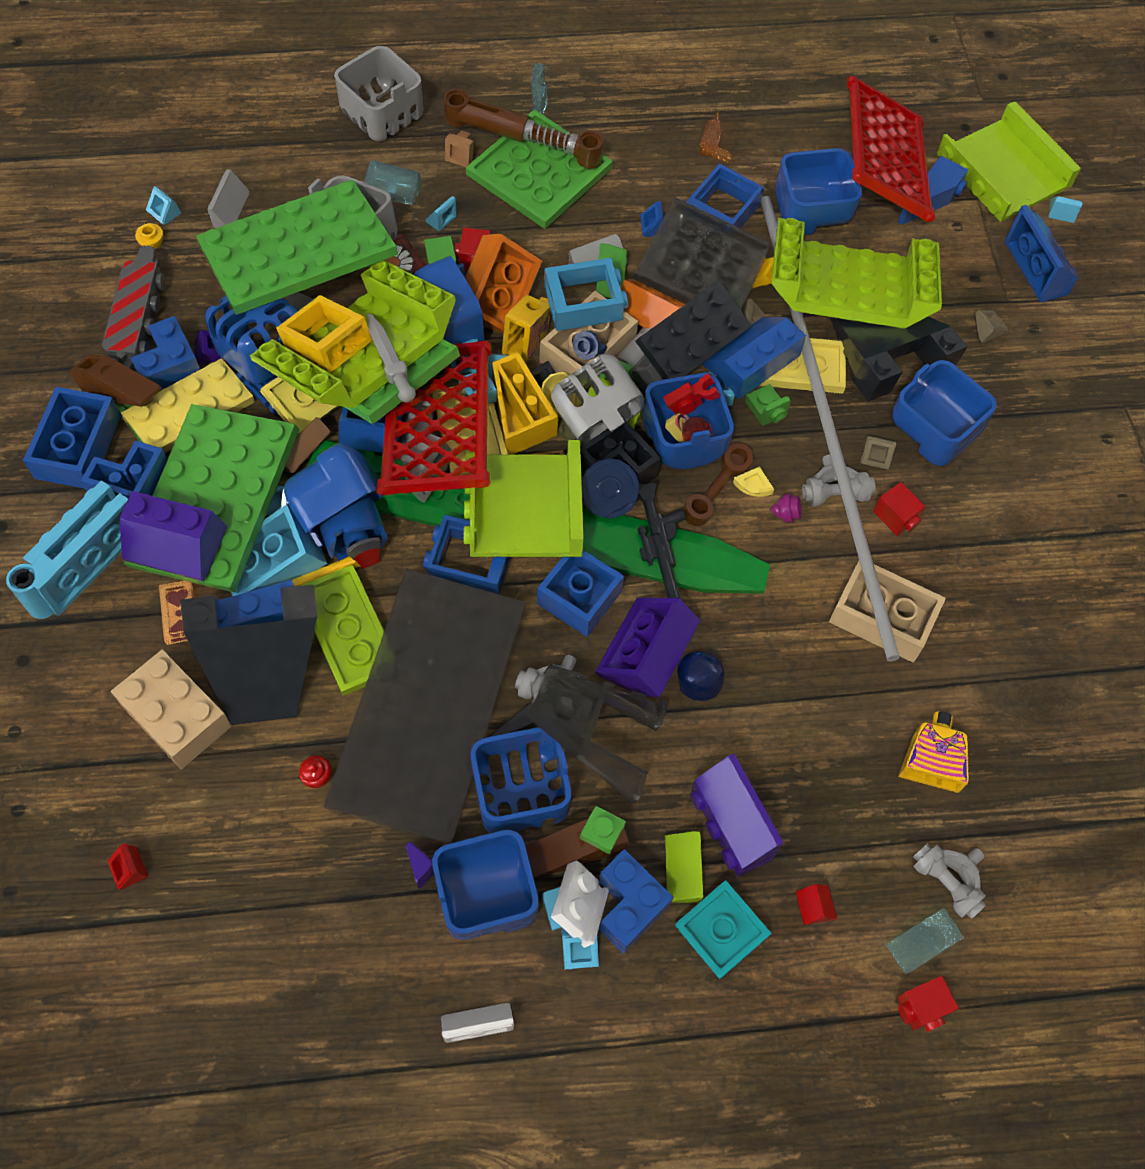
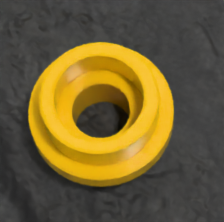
M148 223L137 229L135 237L141 246L148 245L156 249L162 244L164 234L160 226Z

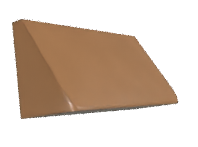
M318 417L296 438L283 471L294 473L330 434V430Z

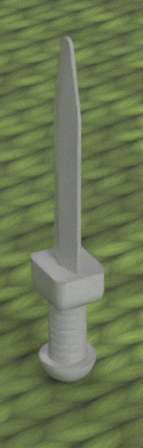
M368 314L369 332L385 365V376L389 383L396 384L399 391L398 398L403 402H410L415 398L416 391L413 387H410L407 381V366L404 361H399L384 328L372 314Z

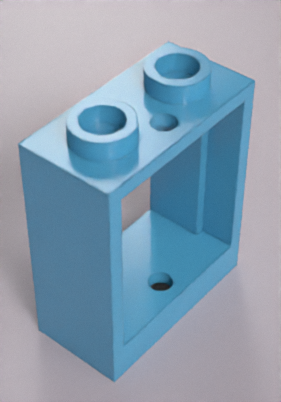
M611 258L545 268L544 287L556 331L623 320L624 308L628 307L627 295L625 291L620 289V272L618 268L614 269ZM606 280L612 299L566 305L562 287Z

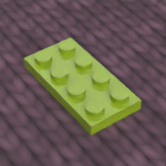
M353 564L300 585H314L318 614L315 635L342 696L401 672L398 660Z

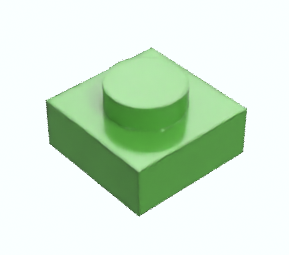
M595 806L580 834V839L610 854L625 827L626 821Z

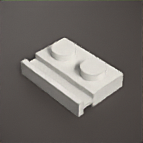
M576 860L567 864L551 918L573 938L579 937L582 940L581 945L585 948L595 944L609 889L606 887L601 888L598 885L599 880Z

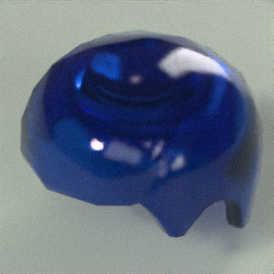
M695 651L686 654L678 664L677 676L680 691L692 700L707 701L717 697L723 688L724 667L722 662L711 652Z

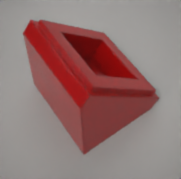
M127 843L121 844L107 861L119 890L148 878L138 848Z
M814 884L795 892L803 925L837 919L828 885Z

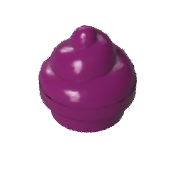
M784 494V496L778 499L777 503L772 505L770 511L778 518H782L784 522L794 523L795 519H801L802 516L799 495Z

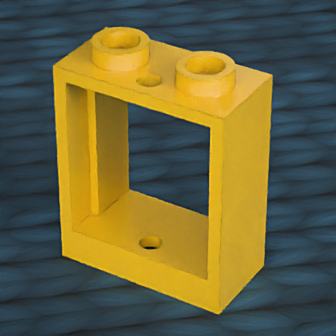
M321 295L276 327L285 347L328 373L333 372L373 341L364 316ZM328 322L338 326L319 342L308 338Z

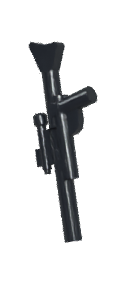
M655 482L648 484L639 483L638 497L643 503L651 536H647L648 531L645 526H640L637 529L643 548L640 549L642 561H647L649 566L653 565V559H657L667 598H680L672 570L676 563L670 541L676 537V524L686 520L685 513L682 509L665 516L658 513L654 501L657 484Z

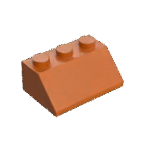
M502 234L482 236L465 279L480 304L483 315V327L504 334L505 315L524 296L529 295L542 260Z
M642 278L626 279L620 288L627 295L628 307L624 308V311L638 320V325L642 326V329L645 327L653 328L688 302Z

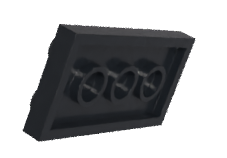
M718 280L640 336L635 342L660 377L666 380L686 376L752 325L720 280Z

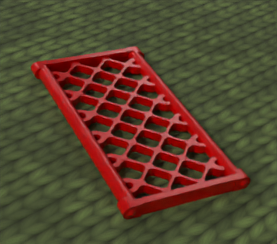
M848 77L847 88L850 95L854 162L852 179L924 221L932 222L935 219V211L932 208L923 136V117L864 83L857 77Z
M478 341L453 344L458 348L460 356L457 360L461 363L454 368H449L448 366L444 368L443 371L447 374L440 379L432 377L428 381L432 384L425 390L417 389V396L412 401L401 402L386 414L381 479L377 481L378 494L393 495L411 492L483 488L490 485V473L487 471L488 356L491 355L490 342ZM467 367L476 370V373L468 377L459 374V372ZM452 378L461 382L454 388L444 385ZM465 387L476 389V393L468 397L458 394ZM438 389L446 393L439 399H433L429 396ZM451 398L460 401L458 405L451 409L443 405ZM421 401H427L431 404L423 411L414 408ZM466 407L476 410V414H472L467 418H463L457 413ZM435 410H441L445 413L438 420H432L428 417ZM406 412H411L415 415L413 419L406 423L397 420L398 416ZM450 419H455L460 423L451 430L442 426ZM421 421L430 425L422 432H417L412 428ZM465 428L475 431V435L467 439L457 436ZM434 431H440L444 434L442 438L435 442L426 438ZM405 433L415 437L406 444L396 441V437L402 436ZM449 440H454L460 444L452 451H446L441 447ZM418 443H425L429 446L420 454L410 450ZM463 450L475 452V457L467 461H461L456 456ZM434 452L444 456L434 464L425 460ZM402 455H409L413 458L405 466L394 463V460ZM448 462H453L459 466L449 474L440 470ZM419 464L428 468L420 476H415L409 472ZM463 472H468V473H470V474H472V475H460V474H462ZM433 474H437V475L440 476V477L429 478V477H430L431 475H433ZM401 477H407V478H409V480H398V479H400Z

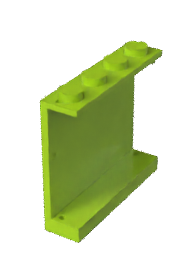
M1016 101L1006 106L1001 120L956 142L947 134L943 135L937 151L939 157L943 156L968 169L965 181L968 182L967 187L1000 222L1018 214L1023 205L1032 207L1072 187L1081 170L1077 163Z
M568 440L567 455L487 454V471L490 473V485L483 488H465V494H470V500H464V519H470V526H464V544H470V557H582L583 512L580 440ZM465 452V461L475 457V452Z

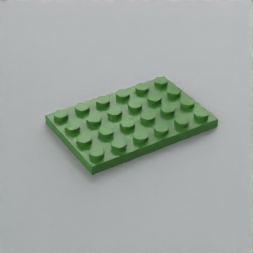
M354 180L342 182L325 190L314 192L311 195L289 201L283 205L196 235L198 244L236 315L398 255L397 246Z
M191 404L152 496L211 510L228 526L204 582L124 561V564L132 569L235 593L299 432L296 424Z

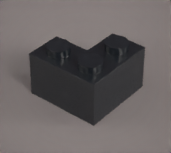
M624 418L625 423L611 432L609 429H606L580 447L582 474L595 461L612 458L619 459L628 464L636 473L640 484H647L658 476L661 457Z

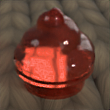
M692 417L683 424L682 437L688 442L691 441L694 432L709 430L711 436V426L701 417Z

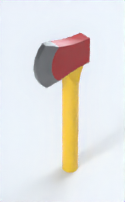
M379 537L361 540L346 550L347 555H349L348 557L292 579L294 586L303 585L352 564L354 568L361 567L364 569L379 563Z

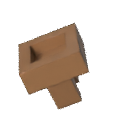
M460 131L457 135L448 134L445 138V161L464 167L473 162L474 140H471V133Z

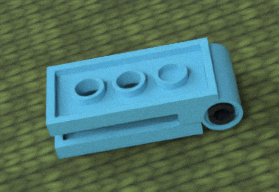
M102 480L94 488L89 489L85 493L84 498L73 509L68 510L50 531L42 535L39 542L23 557L27 564H19L8 572L6 577L7 586L32 617L44 619L52 616L54 613L60 616L122 552L119 518L128 498L121 493L116 496L111 486Z

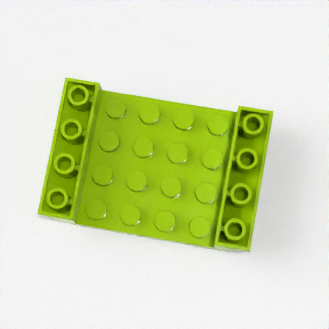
M778 218L771 284L793 311L907 328L941 310L942 294L938 242H933L930 239L919 240L912 238L907 257L896 253L885 254L874 252L870 249L859 250L847 248L844 245L834 246L821 244L817 241H804L805 222L794 218Z
M385 260L372 264L369 269L361 274L368 293L359 297L348 309L364 316L367 325V315L372 314L384 328L399 361H404L408 367L443 340L456 302L453 294ZM328 322L308 338L319 342L338 326ZM273 339L262 344L258 350L250 355L252 361L321 404L355 408L388 382L385 376V365L374 341H371L331 373H328Z

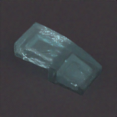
M535 63L531 79L532 111L536 110L543 115L547 106L545 65Z
M945 908L893 939L886 946L905 975L964 939V936Z

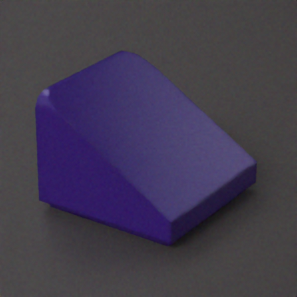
M200 330L194 340L197 363H212L221 359L222 357L214 348L209 331Z
M408 842L405 846L418 889H421L434 875L432 859L412 842Z

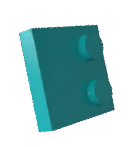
M726 880L675 924V927L719 980L772 934Z

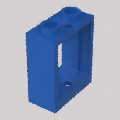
M719 163L685 202L683 221L727 245L760 206L764 187ZM717 189L745 203L733 219L705 204Z
M444 515L441 525L437 524L433 532L432 542H435L432 551L427 550L423 562V568L427 569L428 580L441 584L450 583L453 587L498 598L511 557H493L487 577L441 566L450 538L464 540V526H470L469 520Z

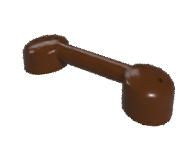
M743 443L731 444L721 459L723 470L703 495L693 494L687 498L682 510L689 524L694 526L705 525L714 512L712 502L732 476L744 474L749 469L753 461V453L747 445Z

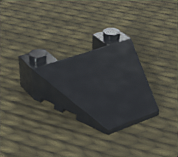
M929 316L907 328L830 317L837 339L842 341L845 359L850 363L852 381L868 402L887 395L893 390L903 373L894 359L915 352L924 365H931L936 361L945 360L956 366L968 347L952 326Z
M314 585L280 588L284 621L221 628L217 597L207 596L180 599L184 634L231 725L297 717L318 621Z

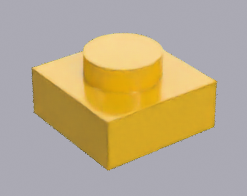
M774 257L755 262L746 279L751 289L771 284Z

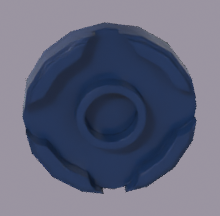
M605 458L595 461L586 468L581 477L582 502L590 512L597 516L613 519L626 514L636 503L640 488L637 475L628 464L619 459Z

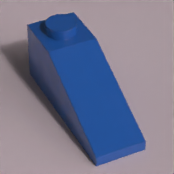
M943 156L939 157L928 172L931 202L934 211L950 204L955 195L961 196L968 183L965 181L968 169ZM903 208L898 223L903 225L919 217Z

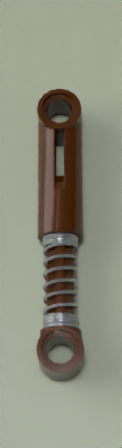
M451 89L444 94L445 119L451 126L461 127L469 125L523 143L530 140L533 143L537 140L539 145L543 143L545 147L550 145L552 149L557 147L558 151L563 149L565 153L574 155L577 163L588 169L596 168L602 163L604 140L603 136L597 131L586 130L579 135H576V133L569 135L567 131L564 134L561 129L559 132L555 131V127L549 129L548 125L542 127V123L536 125V122L531 120V117L470 98L469 94L463 89Z

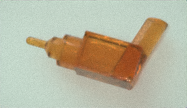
M716 112L715 118L709 120L705 126L700 142L699 155L718 158L730 164L732 153L719 147L723 128H721L722 125L718 119L720 113Z

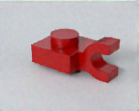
M707 373L694 385L691 386L687 382L663 398L667 407L672 412L686 415L704 403L702 398L712 401L721 395L715 387L707 390L708 386L715 383L713 377Z

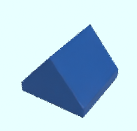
M658 200L640 215L644 237H659L665 231L662 203Z

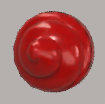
M310 756L299 767L300 780L309 788L323 787L332 776V767L323 756Z

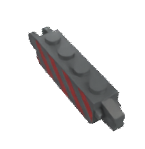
M148 245L139 248L136 260H128L122 264L102 342V348L107 356L135 371V367L131 357L150 350L148 342L151 333L148 326L155 323V313H158L160 310V292L165 289L166 285L165 275L159 269L160 262L155 257V249Z

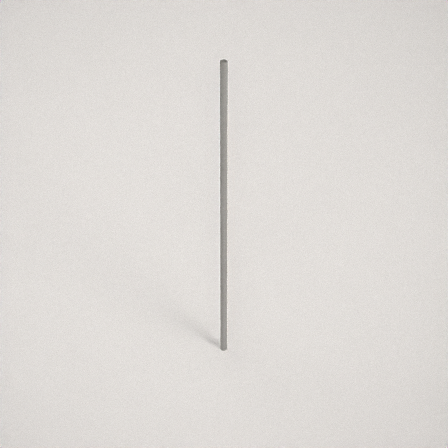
M764 196L761 198V206L773 250H775L777 220L770 197ZM790 307L794 325L806 335L802 354L887 661H896L900 658L803 312L793 311Z

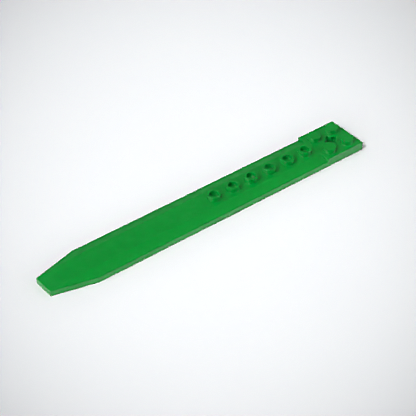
M323 440L313 451L308 466L317 461L319 454L338 443ZM356 449L364 455L377 478L381 479L382 456L375 455L371 451ZM394 460V463L403 466L402 461ZM401 477V478L398 479V480H406V479H405V477ZM465 488L432 491L425 503H423L412 492L384 495L374 503L379 513L436 526L437 524L441 525L444 515L464 519V500H470V494H465ZM582 505L584 551L617 572L663 583L658 560L653 559V565L649 566L647 561H642L640 549L643 548L637 529L640 526H645L648 531L647 536H651L648 521L625 515L613 519L600 517ZM676 528V537L670 541L676 563L672 570L677 587L701 593L764 594L770 564L715 537Z

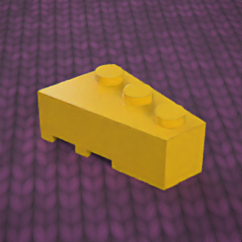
M519 352L492 362L493 384L497 389V408L507 454L514 455L557 436L558 416Z

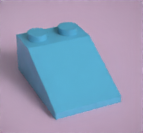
M288 504L264 519L236 592H231L232 596L297 578L327 564L322 549L317 546L310 534H306Z

